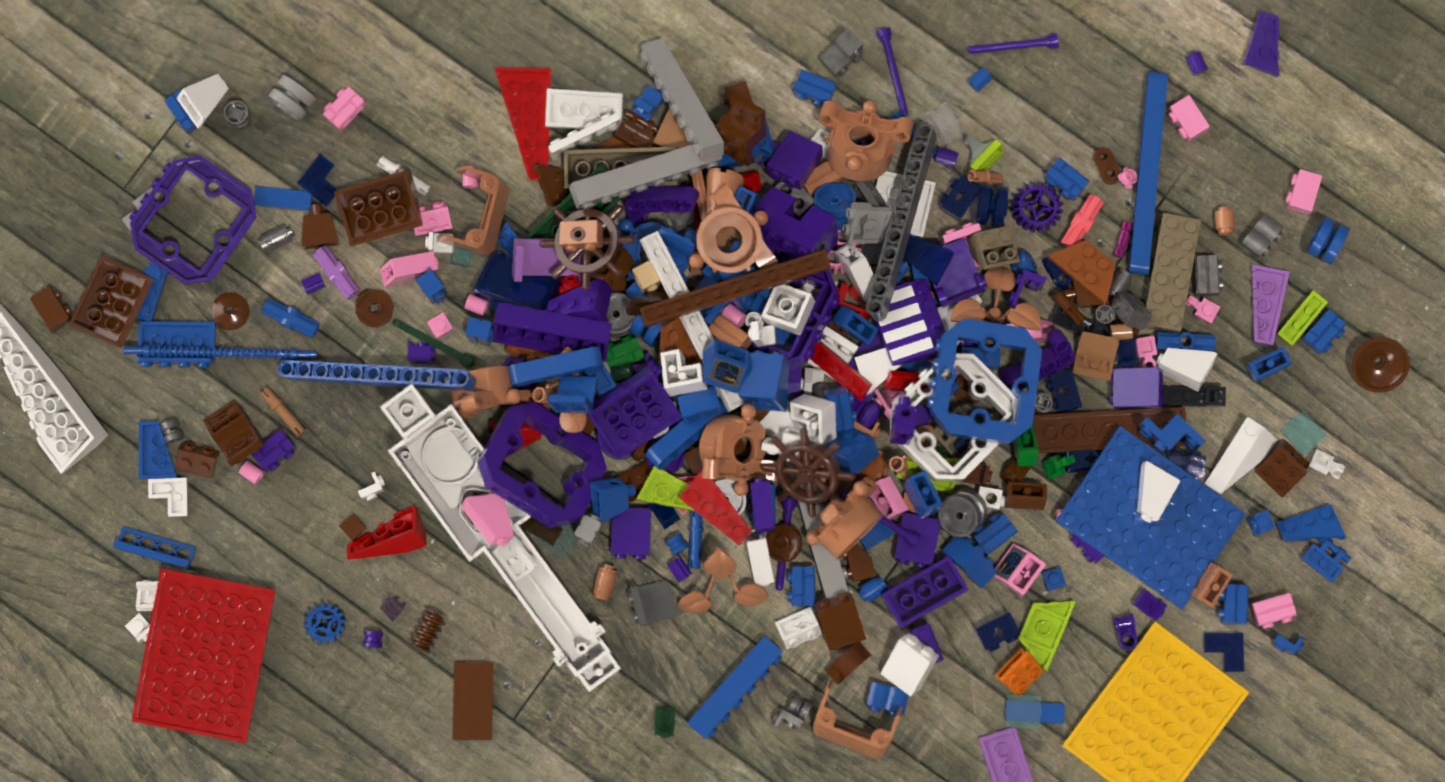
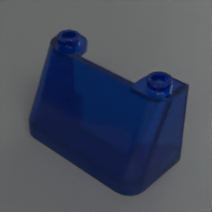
M498 250L495 253L491 252L474 286L473 294L483 299L487 296L489 301L493 300L499 303H510L515 306L547 310L548 301L556 298L558 294V287L561 286L560 278L553 279L552 276H522V282H514L512 276L513 259L506 257L507 254Z

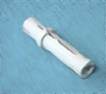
M382 156L378 161L379 163H377L378 167L390 175L405 171L401 168L400 164L393 163L385 156ZM412 175L416 191L425 196L431 185Z

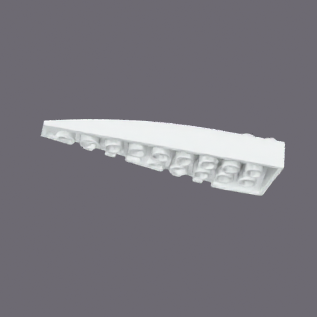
M0 304V359L2 358L5 364L4 370L16 396H20L22 409L24 412H27L31 420L29 424L38 435L36 439L39 445L62 474L95 449L108 434L51 359Z

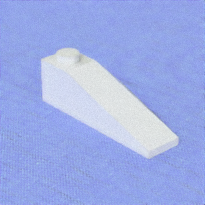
M1247 417L1204 484L1217 493L1222 494L1263 461L1278 440L1266 428Z

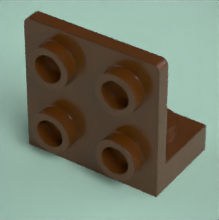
M1284 440L1255 470V473L1280 497H1284L1312 468L1309 467L1310 463Z

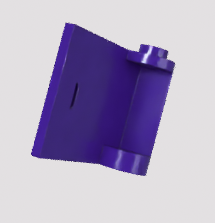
M965 238L922 254L942 308L985 292V287H988L984 276L980 277Z

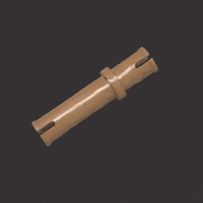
M270 387L264 389L265 392L262 391L260 395L271 406L270 409L279 415L297 438L300 437L306 429L283 404L284 401L279 399Z

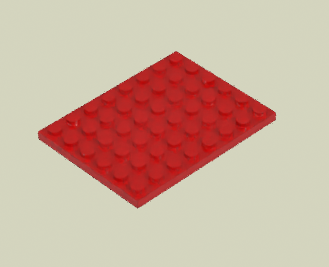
M161 568L131 722L247 743L276 590Z

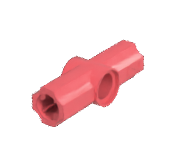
M1090 194L1086 199L1083 207L1076 213L1070 223L1069 230L1061 241L1064 247L1067 248L1080 243L1083 236L1088 233L1095 221L1094 218L1104 204L1100 198Z

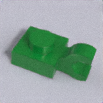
M1057 455L1042 462L1048 479L1052 480L1067 473L1065 467L1076 461L1073 455L1062 459L1060 455Z

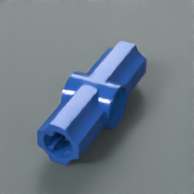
M269 298L263 306L262 314L278 321L279 324L288 329L297 330L311 338H314L319 330L320 323L302 315L303 313L290 306L286 307Z
M1157 332L1156 349L1167 350V348L1214 352L1216 339L1215 335L1191 334L1189 332ZM1181 339H1189L1190 346H1183Z

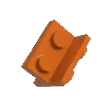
M1020 648L994 676L1018 698L1039 678L1044 670L1029 651H1024Z

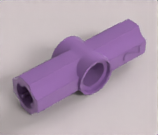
M325 245L316 250L313 256L343 297L349 300L356 296L360 290L329 248Z

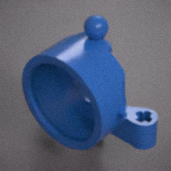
M623 219L619 223V230L622 233L636 238V242L633 244H622V248H626L635 261L626 279L628 283L630 281L633 282L626 291L631 298L644 297L646 292L642 293L632 275V269L643 264L640 258L642 245L639 240L656 231L659 232L661 226L669 228L661 223L649 222L639 224L634 227L630 219ZM691 228L683 237H688L695 243L694 253L698 251L696 244L697 231ZM679 230L675 231L678 235L681 233ZM683 274L682 279L686 284L687 277L685 274ZM660 281V285L658 286V289H657V290H659L660 287L663 286L662 283H661V281Z

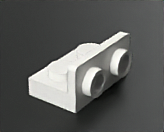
M811 607L775 622L786 649L796 648L801 643L814 640L822 634Z

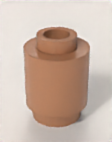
M1219 207L1218 211H1215V225L1218 235L1233 234L1235 229L1234 210H1230V207Z

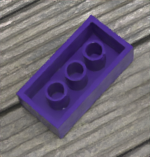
M950 556L886 591L881 597L901 630L966 593L969 589Z

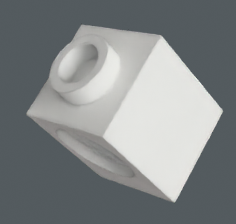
M979 487L978 494L984 499L988 510L999 511L1000 507H1004L1005 496L1002 495L1003 490ZM987 495H994L996 502L989 504L986 501Z

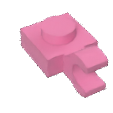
M1189 296L1186 301L1187 306L1196 310L1194 316L1208 324H1212L1220 309V306L1205 298L1200 302L1193 296Z

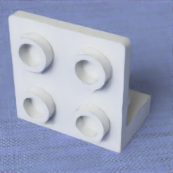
M827 326L824 328L821 342L849 364L857 352L858 346ZM811 359L808 360V364L816 369H821ZM824 371V374H825V375H827L828 377H830L831 379H833L830 375H828V374Z

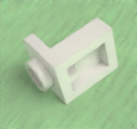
M429 231V236H426L425 247L428 248L429 252L453 254V246L438 242V238L444 236L454 237V235Z
M138 613L125 627L139 643H147L150 623Z

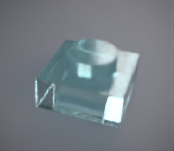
M452 247L450 264L469 268L471 266L472 252Z

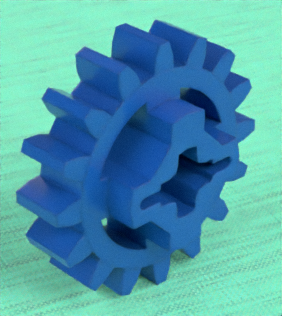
M321 603V608L314 605L315 611L308 610L310 617L304 618L308 621V624H305L304 627L309 628L306 635L312 634L311 640L318 639L317 643L320 645L322 641L329 645V640L336 643L335 637L342 638L340 631L346 630L342 627V624L347 622L346 620H341L344 613L338 614L340 608L335 607L332 609L333 604L329 603L328 607H326L325 603ZM323 611L332 612L334 615L326 616ZM316 616L317 621L316 624L313 625V620ZM323 620L329 621L327 628L321 627ZM338 622L337 629H336V631L334 632V631H333L334 624ZM322 631L325 632L327 636L322 637L317 635L316 633Z

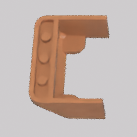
M469 166L457 168L456 173L480 180L481 189L488 193L479 229L468 231L465 241L451 236H444L438 238V242L482 256L490 255L494 252L509 196V187L493 174Z
M830 679L812 726L814 734L872 758H882L889 747L903 707L899 706L890 731L880 728L875 730L872 735L835 721L836 714L834 710L824 706L834 680Z

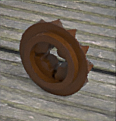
M960 376L956 381L959 387L955 391V396L966 404L977 403L979 400L968 397L967 391L964 388L967 387L969 382L963 376ZM975 385V389H978L975 391L982 394L984 392L983 387Z

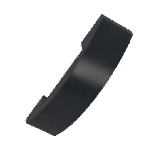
M1163 385V406L1223 407L1226 403V387L1206 386L1201 387L1197 392L1189 387Z

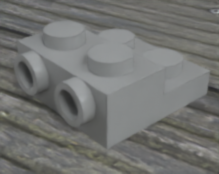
M852 202L851 208L846 210L848 220L847 224L842 226V234L848 243L884 244L892 215L891 208L872 207L870 203Z

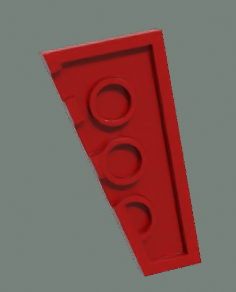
M702 468L679 498L740 546L751 533V529L712 479L702 478Z

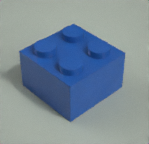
M854 428L839 431L835 439L823 445L828 449L834 442H838L840 448L833 455L838 461L841 472L853 473L855 476L879 456L875 438Z

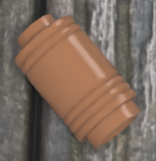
M604 564L603 567H599L592 592L594 593V598L606 601L609 600V597L611 598L618 572L614 570V566Z

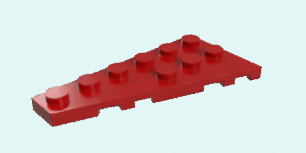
M494 68L529 181H541L538 172H534L533 166L549 167L548 146L550 127H545L547 89H551V68Z

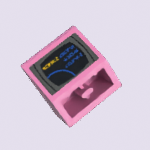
M1013 543L995 567L997 573L993 577L1022 597L1046 564L1032 553Z

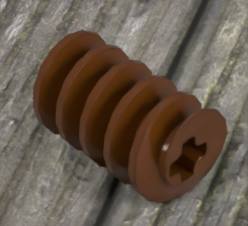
M426 609L425 611L429 616H422L425 623H418L421 630H414L417 637L411 636V640L414 642L411 645L426 653H430L431 651L427 646L435 645L431 639H438L435 632L441 633L442 630L439 628V625L445 626L446 623L442 620L444 617Z

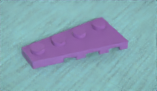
M1252 264L1254 343L1274 346L1289 280V271Z

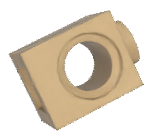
M650 261L632 269V275L642 293L654 292L658 289L660 279Z

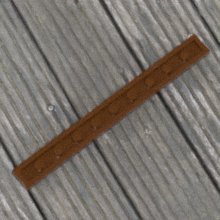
M822 250L641 307L640 311L647 328L831 270L826 250Z

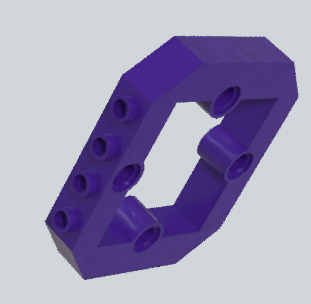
M202 156L174 160L172 164L168 162L162 170L164 172L162 178L159 179L157 177L152 184L153 190L150 195L146 193L140 201L143 205L139 210L135 209L129 217L131 219L130 227L135 251L184 285L213 281L256 219L252 191ZM186 171L205 183L204 192L207 197L215 199L222 195L243 209L228 232L221 231L215 235L214 245L216 249L201 270H198L178 256L179 246L176 242L166 241L160 244L144 233V230L158 210L168 204L170 193ZM212 183L217 184L219 191L211 193L208 190V186ZM157 193H163L166 198L163 202L158 203L155 201L154 196ZM225 236L228 238L229 244L227 246H220L218 239ZM173 246L175 254L172 256L166 255L164 252L165 247Z
M778 248L773 253L779 262L778 264L789 261L788 253ZM755 261L750 265L756 271L760 270ZM830 270L789 283L793 288H801L805 283L821 289L801 336H797L790 352L773 345L757 347L753 341L745 350L754 353V351H762L766 354H772L773 352L782 353L789 361V370L807 364L808 360L812 359L815 353L814 348L817 342L819 343L823 337L825 326L829 325L833 309H836L840 303V296ZM817 321L815 326H809L810 322Z
M535 402L509 407L502 414L477 461L485 488L549 528L574 524L582 518L592 499L590 483L600 481L607 469L598 442L590 435L582 432H566L560 425V416L552 414L544 406ZM523 422L546 436L551 444L560 445L585 461L580 472L573 473L564 481L563 489L568 496L561 508L539 495L540 490L535 483L527 482L523 485L499 469L505 456L514 454L523 445V438L518 433Z

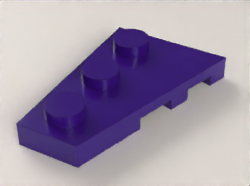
M1264 11L1259 12L1242 64L1275 77H1279L1278 16Z

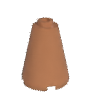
M711 168L708 170L706 178V216L709 214L707 211L709 208L712 212L719 209L711 194L727 184L735 196L739 186L742 187L744 184V177L728 169L726 173L720 172L721 168Z

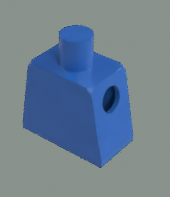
M619 478L591 482L593 515L598 517L601 522H605L629 508L628 497L636 494L634 485H626Z

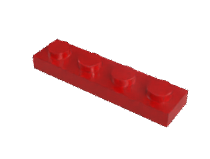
M821 341L817 342L814 348L815 353L811 360L840 385L846 387L849 392H852V395L858 400H863L873 384Z

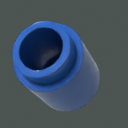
M880 576L877 578L873 577L859 587L861 591L858 594L864 602L868 600L871 603L885 593L888 587Z

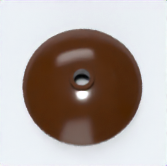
M1386 337L1373 338L1364 342L1355 351L1351 362V370L1356 382L1362 388L1377 393L1387 392L1398 387L1407 377L1410 368V360L1405 348L1396 340ZM1377 358H1381L1380 362H1375Z

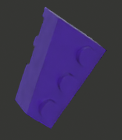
M596 279L590 282V289L588 291H584L582 286L548 301L547 310L558 314L565 313L575 317L606 321L612 289L604 280Z

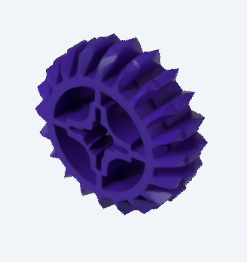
M1032 182V188L1026 184L1024 186L1025 190L1020 188L1018 190L1020 195L1015 194L1014 196L1017 201H1013L1012 206L1017 208H1013L1012 213H1018L1014 216V220L1021 219L1018 225L1022 226L1025 223L1024 230L1027 231L1029 227H1032V233H1035L1036 228L1039 229V233H1042L1043 227L1049 231L1050 225L1055 227V220L1060 221L1061 219L1058 214H1062L1063 210L1058 207L1063 206V202H1057L1061 195L1054 196L1057 190L1049 191V184L1046 188H1043V182H1040L1039 187H1036V183ZM1037 194L1034 201L1023 202L1027 196ZM1043 195L1051 201L1053 207L1043 202ZM1038 199H1039V208H1042V209H1040V210L1038 211L1037 216H1036V208H1035V205L1037 204ZM1022 208L1032 213V220L1026 217ZM1052 213L1048 219L1038 221L1041 214Z

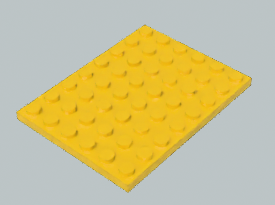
M1154 622L1062 746L1109 782H1183L1249 692L1157 622Z

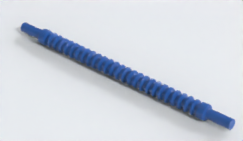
M143 345V347L123 346V354H143L144 357H149L150 355H153V357L155 355H158V357L164 355V357L166 355H169V357L175 355L177 357V355H180L182 358L183 355H186L188 358L191 355L193 358L196 355L197 358L199 356L203 358L205 356H208V358L211 356L214 358L216 356H219V358L230 356L232 359L235 356L236 359L238 357L242 359L244 357H247V359L249 357H252V359H255V357H258V359L260 357H263V359L269 357L270 360L272 357L275 360L278 357L280 360L282 358L286 360L288 358H291V360H297V358L317 359V351H299L297 348H291V350H288V348L286 350L282 348L280 350H277V348L266 350L264 348L261 350L259 347L258 350H255L253 347L250 350L249 347L247 349H244V347L238 349V347L236 349H233V347L227 349V347L225 349H222V347L216 349V346L211 349L209 346L206 349L205 346L203 348L199 346L197 348H194V346L192 348L188 346L186 348H183V346L178 348L177 345L175 348H172L171 345L169 348L166 345L164 347H161V345L155 347V345L153 347H150V345Z

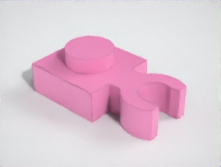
M1147 336L1134 339L1136 356L1143 359L1140 365L1141 368H1147L1146 364L1148 362L1151 363V368L1157 367L1156 361L1152 358V355H1157L1155 337Z

